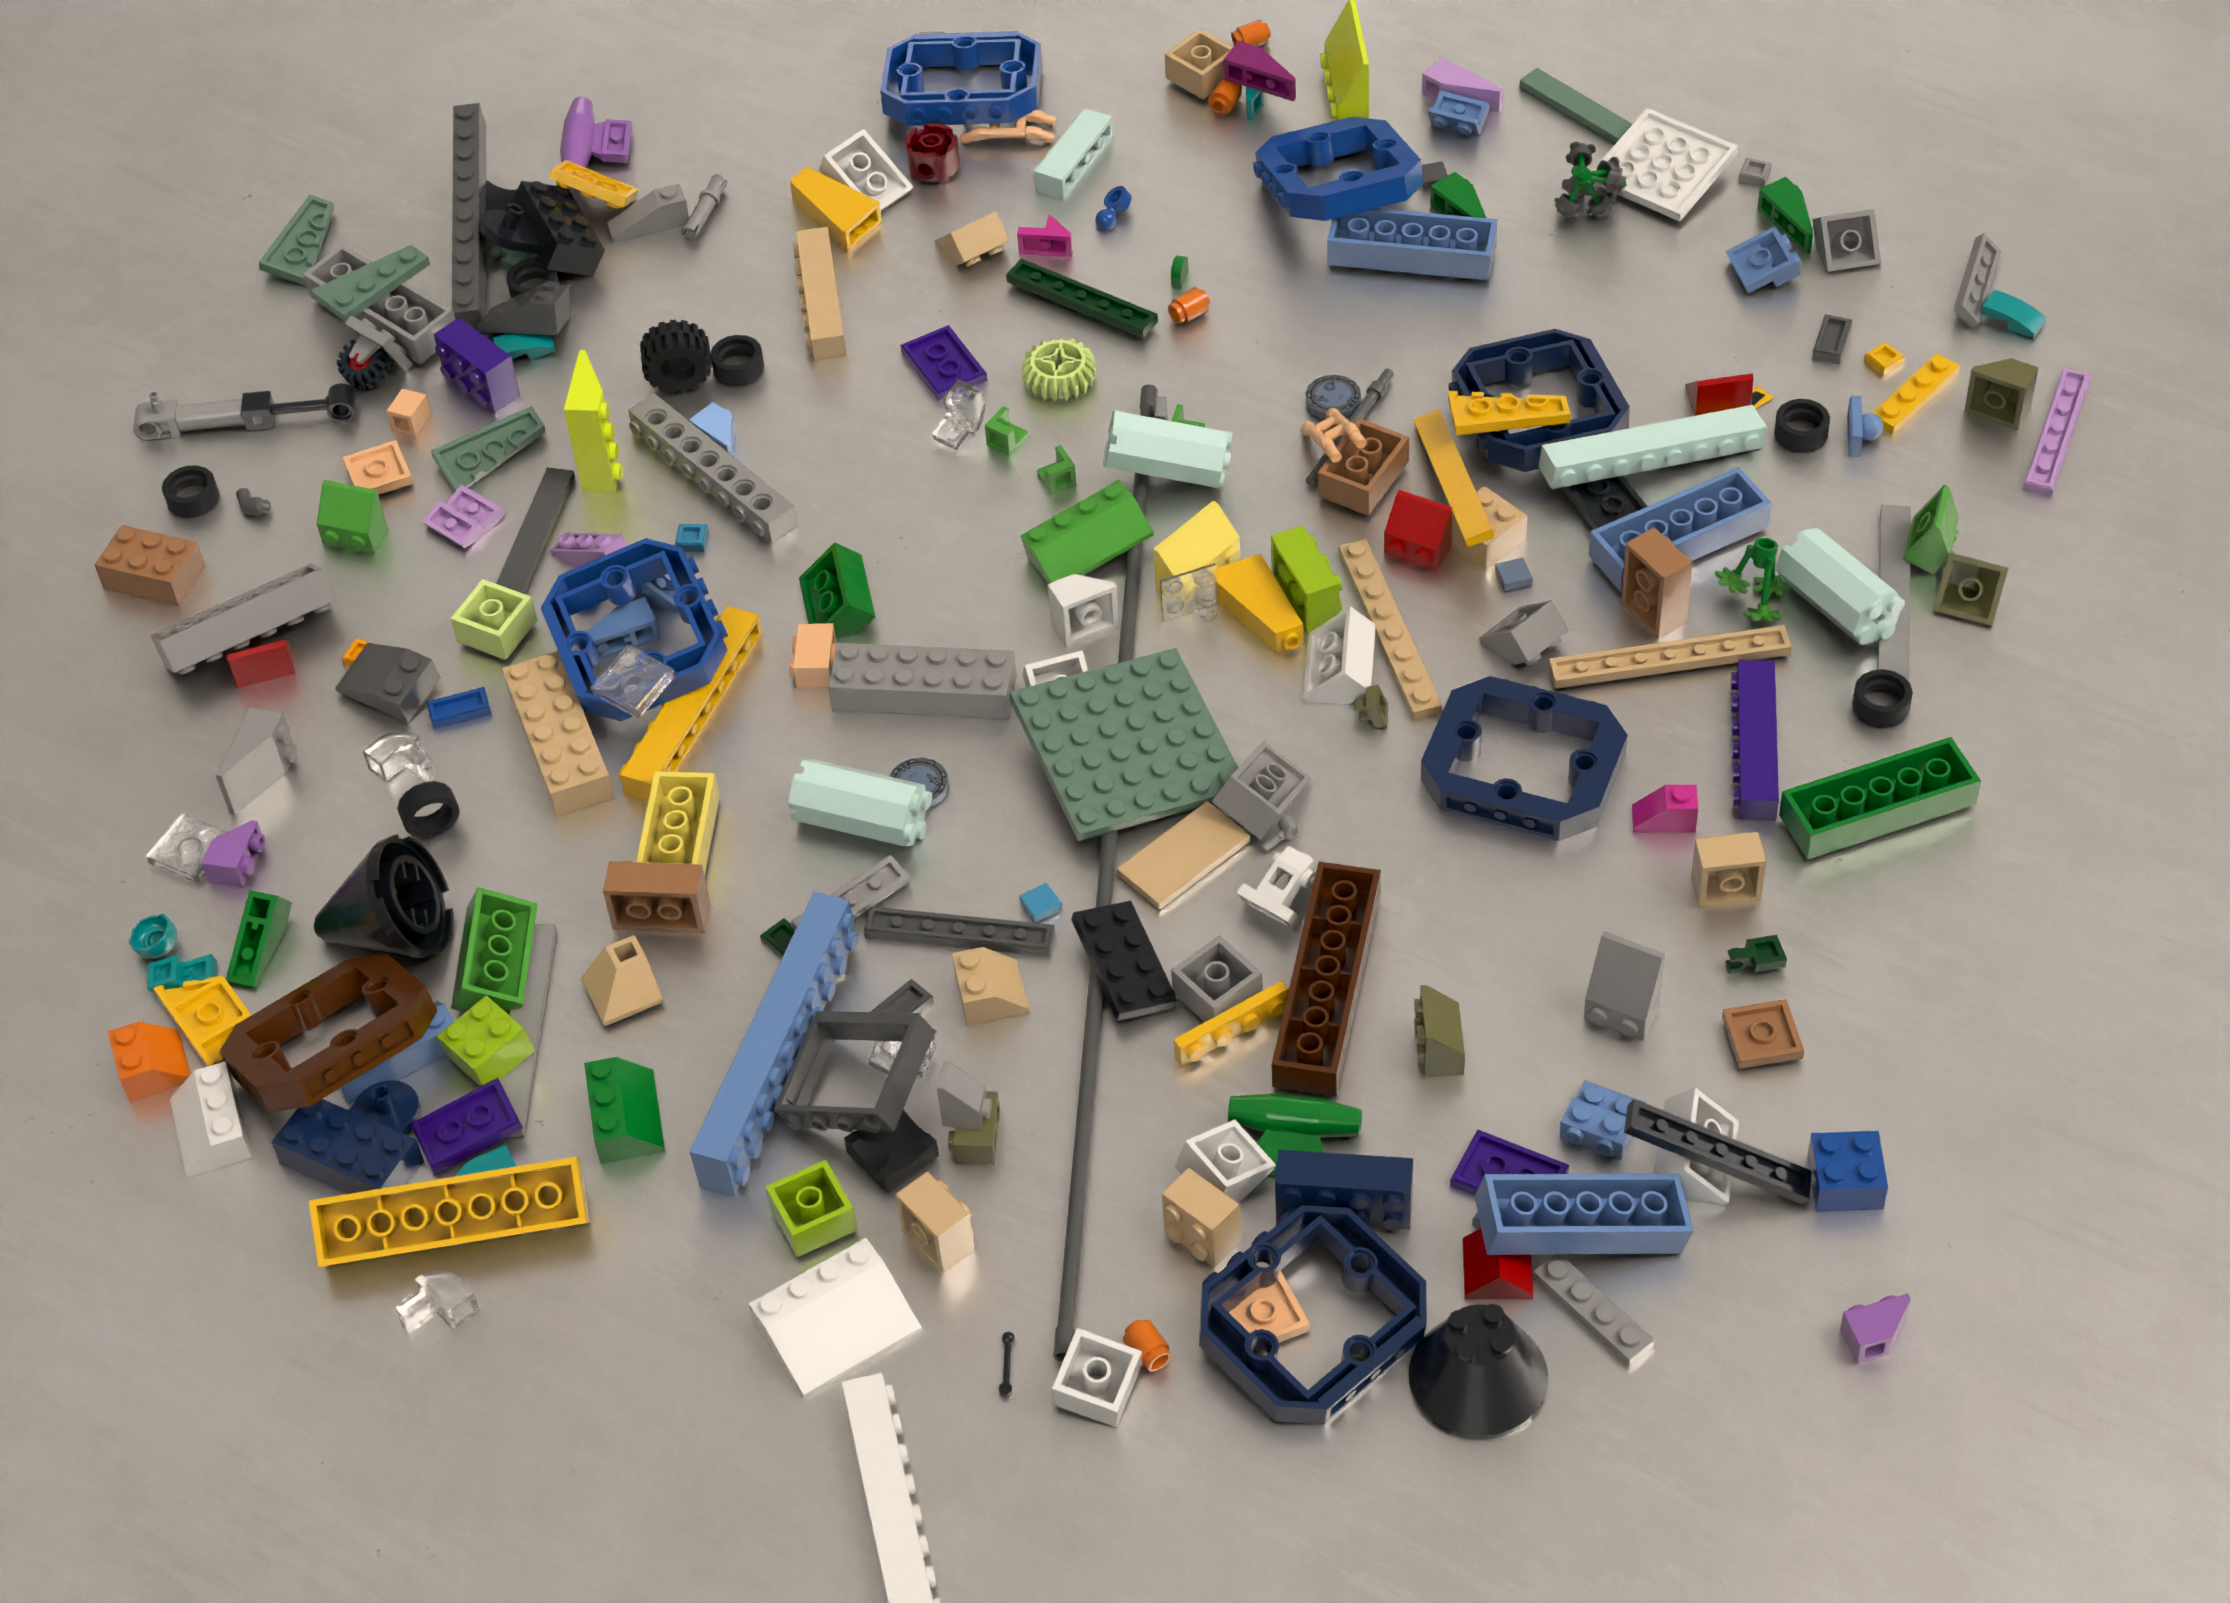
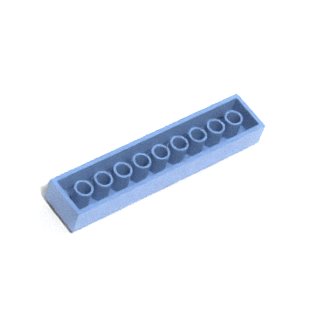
M813 892L690 1150V1156L700 1187L736 1197L741 1185H746L750 1175L751 1163L754 1158L757 1159L759 1157L766 1131L770 1132L774 1125V1107L815 1012L823 1011L826 1002L832 1000L835 993V983L838 977L843 976L845 973L847 957L850 951H854L857 947L859 934L855 930V915L852 914L849 900Z

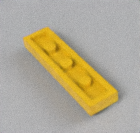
M1936 353L1872 412L1882 419L1883 430L1892 435L1895 434L1959 374L1960 365Z
M1281 980L1173 1039L1176 1061L1181 1067L1190 1062L1198 1061L1206 1053L1217 1047L1227 1045L1235 1037L1254 1030L1264 1021L1280 1016L1284 1012L1289 988Z

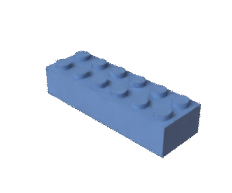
M1381 208L1332 219L1327 239V265L1490 280L1497 245L1498 219Z
M1737 467L1590 531L1589 556L1621 593L1626 542L1655 527L1663 536H1667L1678 550L1688 555L1691 561L1768 528L1772 503L1749 477Z
M1485 1174L1475 1194V1202L1487 1255L1682 1253L1694 1232L1679 1174Z

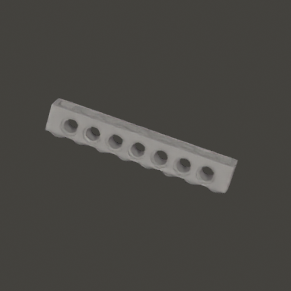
M655 393L628 409L629 427L635 436L642 437L652 450H657L664 455L665 459L671 465L675 464L680 468L688 479L692 478L705 493L713 495L722 507L729 508L734 512L738 520L741 522L745 521L750 525L758 536H763L770 543H774L798 526L796 509L791 502Z

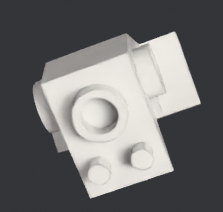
M1288 846L1282 853L1277 852L1273 856L1269 865L1270 869L1257 889L1243 883L1237 894L1248 906L1296 931L1302 921L1295 911L1290 909L1292 901L1302 887L1312 889L1316 872L1314 859L1307 853L1297 851ZM1287 874L1291 879L1284 890L1274 886L1282 875Z

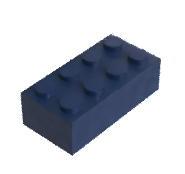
M1278 1149L1275 1176L1276 1221L1286 1212L1290 1211L1292 1213L1301 1205L1350 1208L1369 1227L1386 1228L1394 1231L1400 1229L1410 1230L1413 1200V1158Z

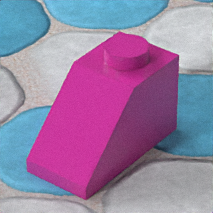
M1664 785L1632 804L1633 832H1696L1698 817L1697 785Z

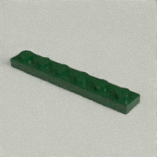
M1022 258L1006 274L1007 283L1141 338H1144L1158 322L1157 313Z

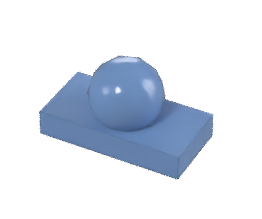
M1851 396L1847 412L1848 455L1850 457H1860L1862 439L1867 441L1877 439L1882 434L1884 425L1882 419L1877 414L1866 413L1862 415L1861 396Z

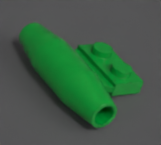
M1272 1093L1230 1096L1228 1122L1235 1119L1240 1126L1264 1132L1257 1144L1277 1166L1278 1149L1324 1152L1320 1138L1360 1136L1362 1109L1322 1098ZM1276 1166L1267 1177L1275 1178Z

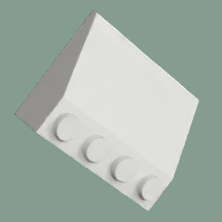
M867 1238L862 1239L749 1303L755 1328L804 1398L922 1331L921 1325L887 1266Z

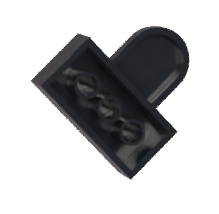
M521 181L512 203L507 204L506 211L488 210L483 213L479 222L480 232L490 242L508 250L538 254L546 270L594 276L605 252L604 247L570 190L558 185L543 184L539 181Z

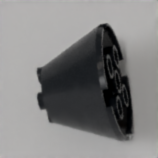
M1476 1304L1453 1311L1447 1319L1430 1330L1419 1341L1409 1364L1410 1392L1421 1413L1431 1423L1435 1421L1439 1425L1451 1430L1450 1434L1463 1438L1493 1439L1515 1432L1532 1419V1415L1541 1403L1543 1404L1547 1393L1548 1369L1540 1348L1496 1304Z

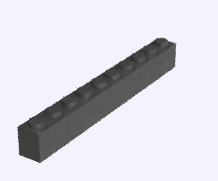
M479 103L453 106L452 309L455 319L461 318L475 330H477L478 324L486 315V238L479 230V222L483 213L486 212V121Z

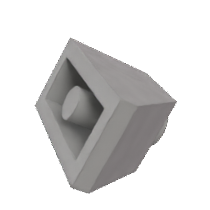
M943 1061L937 1085L942 1126L981 1131L984 1118H990L992 1099L987 1098L985 1084L953 1063Z

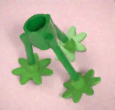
M1758 538L1755 540L1754 545H1747L1745 554L1736 569L1730 571L1724 567L1723 572L1715 571V575L1720 579L1718 581L1719 585H1729L1731 593H1735L1738 590L1743 594H1747L1748 590L1745 587H1749L1750 583L1741 579V572L1749 559L1752 558L1754 566L1764 569V578H1753L1754 582L1758 585L1752 589L1754 592H1762L1761 603H1758L1757 609L1747 608L1748 611L1743 612V615L1752 618L1753 621L1763 619L1768 623L1772 622V620L1782 619V616L1779 615L1780 611H1769L1770 604H1767L1768 598L1772 593L1778 597H1783V590L1790 588L1788 584L1782 582L1781 575H1775L1778 543L1770 538Z

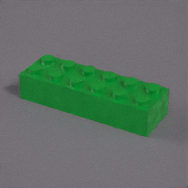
M1948 737L1784 790L1781 796L1779 816L1808 860L1977 804L1981 780L1952 737Z

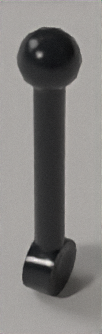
M1009 1331L1002 1335V1342L1005 1344L1003 1382L998 1388L1000 1396L1004 1398L1010 1397L1013 1392L1009 1380L1011 1344L1014 1343L1015 1336Z

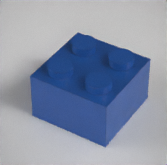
M1879 1131L1811 1133L1807 1157L1809 1170H1812L1811 1184L1816 1212L1884 1210L1888 1183Z

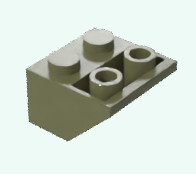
M1420 985V999H1414V1034L1418 1040L1417 1062L1418 1064H1424L1425 1077L1464 1075L1465 1052L1459 1003L1427 985Z

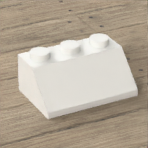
M1351 606L1308 633L1303 700L1306 703L1350 705L1355 699L1366 696L1367 687L1372 686L1376 624Z
M226 1061L194 1070L170 1098L187 1178L251 1159L235 1083Z
M1697 1088L1690 1089L1665 1100L1664 1111L1737 1140L1739 1121ZM1658 1147L1655 1174H1679L1686 1200L1718 1205L1729 1203L1732 1176Z

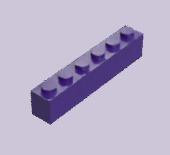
M1738 660L1737 672H1731L1730 689L1736 690V695L1731 696V713H1736L1737 718H1732L1731 736H1737V741H1732V759H1737V764H1733L1732 783H1738V788H1733L1732 803L1733 807H1738L1739 820L1776 821L1779 787L1775 661Z

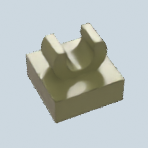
M1378 685L1369 686L1366 689V698L1354 700L1353 710L1355 712L1359 711L1360 722L1371 720L1376 729L1387 727L1388 702Z

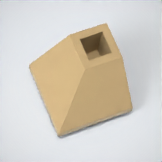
M635 935L604 947L581 977V981L604 1027L663 1003V998L646 955Z

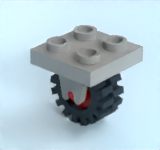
M351 315L346 321L345 325L358 339L357 341L354 339L349 341L351 343L350 347L345 344L343 347L345 353L339 352L338 357L341 360H337L339 367L337 369L355 389L360 388L361 390H366L367 386L370 389L375 388V382L380 385L383 383L380 378H387L386 370H391L389 363L406 373L408 372L413 363L406 357L408 352L399 344L394 343L396 339L393 335L384 329L381 332L377 331V327L365 318L360 321Z

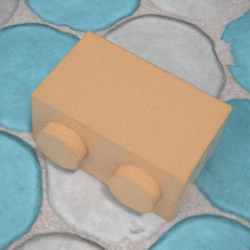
M833 623L798 624L797 636H792L791 640L792 653L795 655L794 658L789 659L790 676H795L797 688L828 687L836 652Z

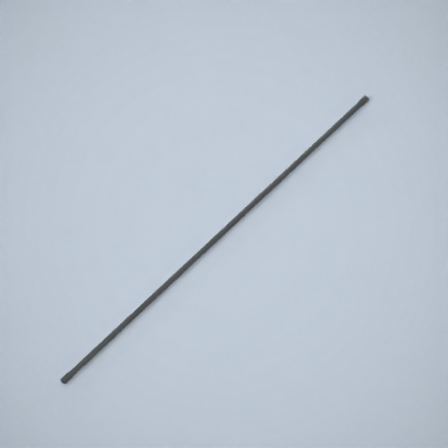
M1148 384L1141 388V416L1154 418L1155 398H1157L1158 389L1154 385ZM1135 473L1133 496L1145 516L1149 475ZM1143 542L1128 550L1118 663L1133 659ZM1118 830L1102 834L1095 908L1112 904ZM1091 963L1058 1325L1055 1330L1053 1357L1062 1362L1076 1331L1075 1316L1104 996L1103 989Z

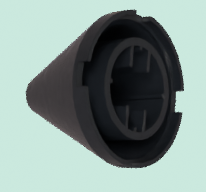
M398 834L378 841L318 912L315 917L314 931L319 938L328 943L415 958H425L437 954L448 945L453 931V908L446 910L442 894L449 891L447 882L439 865L421 843L410 836L401 839Z

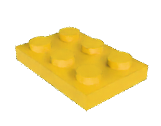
M564 160L553 167L549 176L550 179L556 181V185L566 189H571V187L581 191V195L591 199L597 197L605 200L607 206L615 209L624 208L634 201L639 191L635 187L568 160Z

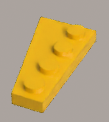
M1448 391V403L1456 435L1570 423V411L1566 396L1528 394L1526 399L1513 396L1511 393H1501V397H1484V392H1472L1471 396H1458V391Z

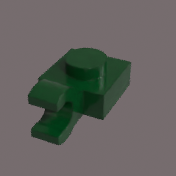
M1771 935L1747 939L1745 948L1729 949L1727 953L1730 960H1726L1725 964L1729 973L1740 972L1749 965H1752L1754 972L1786 967L1787 958L1778 936Z

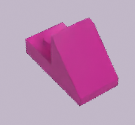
M1048 215L1045 228H1018L1019 254L1072 257L1071 233L1051 215Z

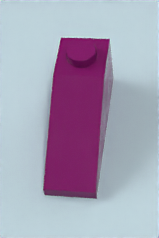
M1238 41L1224 58V80L1293 102L1296 99L1295 77L1262 48Z

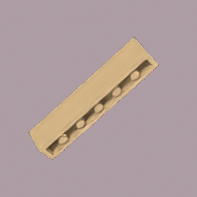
M828 227L796 231L797 242H793L792 245L794 259L800 258V260H795L797 276H802V278H797L799 295L805 294V296H800L802 313L807 312V314L802 315L804 331H810V333H805L807 350H813L814 360L847 356Z

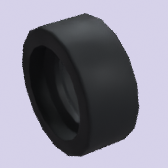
M527 259L513 265L506 276L510 297L513 298L533 289L520 286L527 280L536 278L544 279L546 282H559L557 272L546 270L540 259Z
M747 335L727 336L719 340L712 347L710 353L714 376L720 382L727 385L739 386L748 384L762 374L765 366L761 345L756 339ZM736 355L752 357L748 362L740 365H727L723 363L726 359Z
M1790 400L1782 404L1776 412L1774 435L1781 445L1790 450L1800 452L1815 450L1823 446L1828 439L1830 415L1824 406L1813 400ZM1801 419L1813 422L1818 427L1814 430L1799 431L1789 427L1786 423Z
M198 465L184 466L176 469L165 478L162 484V492L169 511L183 518H194L204 515L212 510L219 500L220 493L213 473L207 468ZM201 485L205 487L202 492L195 496L185 498L176 496L181 490L190 486Z
M1879 669L1863 674L1856 681L1852 700L1854 713L1860 720L1877 727H1891L1903 722L1909 715L1913 695L1911 684L1904 676L1895 671ZM1882 690L1896 695L1900 702L1892 706H1880L1868 701L1864 695L1871 691Z
M437 781L423 782L413 786L403 794L397 807L406 832L418 838H432L445 833L453 827L460 813L452 789L445 783ZM434 803L443 804L440 809L432 814L419 817L414 816L424 806Z

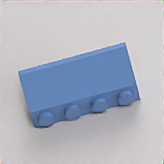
M434 1002L437 1013L422 1039L338 1089L347 1105L356 1101L363 1091L376 1083L388 1080L397 1081L447 1056L437 1035L451 1025L454 1019L444 1003Z

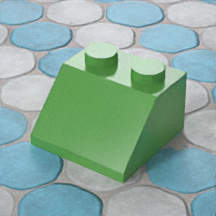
M324 480L316 523L322 543L374 554L388 531L377 490Z
M1943 485L1913 517L1903 558L1933 575L1942 566H1946L1949 553H1954L1952 546L1958 536L1956 527L1959 517L1948 486Z

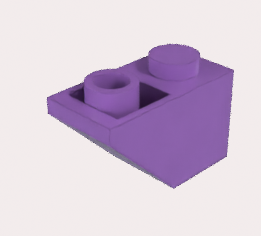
M251 820L211 841L201 863L209 883L237 887L244 886L247 877L253 873L254 862L258 853L262 852L265 845V837L261 833L257 821Z
M1908 1293L1897 1297L1890 1295L1884 1297L1879 1302L1865 1306L1855 1305L1843 1312L1840 1332L1856 1364L1890 1354L1907 1318L1911 1300Z

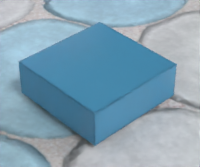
M679 524L675 546L682 547L684 552H705L708 537L707 524Z
M1047 883L1019 895L1021 905L1035 923L1062 910L1061 901Z

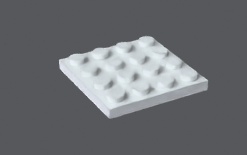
M1646 108L1602 160L1609 161L1611 157H1617L1620 161L1619 166L1623 168L1622 176L1626 177L1627 186L1623 193L1619 192L1617 195L1677 221H1681L1738 154V146ZM1594 183V185L1606 189V187L1603 186L1602 183Z

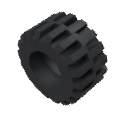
M675 319L670 320L669 323L663 321L658 323L657 327L652 326L649 328V333L643 335V341L640 342L642 372L644 373L645 380L649 381L653 388L658 387L659 391L662 392L668 390L670 393H676V391L684 393L688 392L690 388L693 390L698 388V384H703L706 381V377L710 376L712 363L709 339L703 329H698V325L694 323L688 324V321L685 320L676 322Z

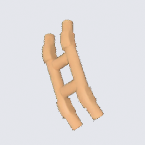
M1036 109L1015 120V128H1000V123L989 124V128L978 127L970 132L961 134L960 140L963 145L973 141L988 140V138H1026L1052 143L1054 133L1044 131L1039 127L1026 126V121L1038 124L1043 123L1053 127L1056 117ZM963 124V126H964L965 128L974 125V124Z
M1336 408L1327 410L1325 420L1314 425L1308 421L1303 423L1300 428L1301 434L1314 440L1334 463L1342 458L1341 453L1333 443L1339 437L1346 434L1359 449L1364 448L1367 444L1366 439L1362 436L1357 426L1347 420Z

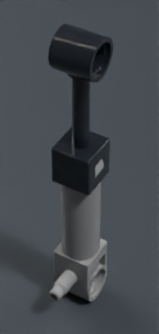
M339 383L330 387L326 399L274 404L270 391L243 393L242 399L185 405H178L177 399L161 401L158 393L152 392L149 395L150 402H143L136 407L133 432L139 439L153 441L180 438L183 431L246 426L247 431L273 429L275 427L276 415L327 410V415L333 421L347 422L353 419L355 415L356 391L350 385Z

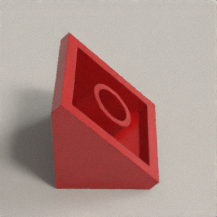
M1753 373L1685 384L1695 416L1751 405L1754 377Z
M288 639L226 655L237 688L295 674Z
M1481 1228L1463 1237L1464 1299H1533L1531 1254L1487 1255Z

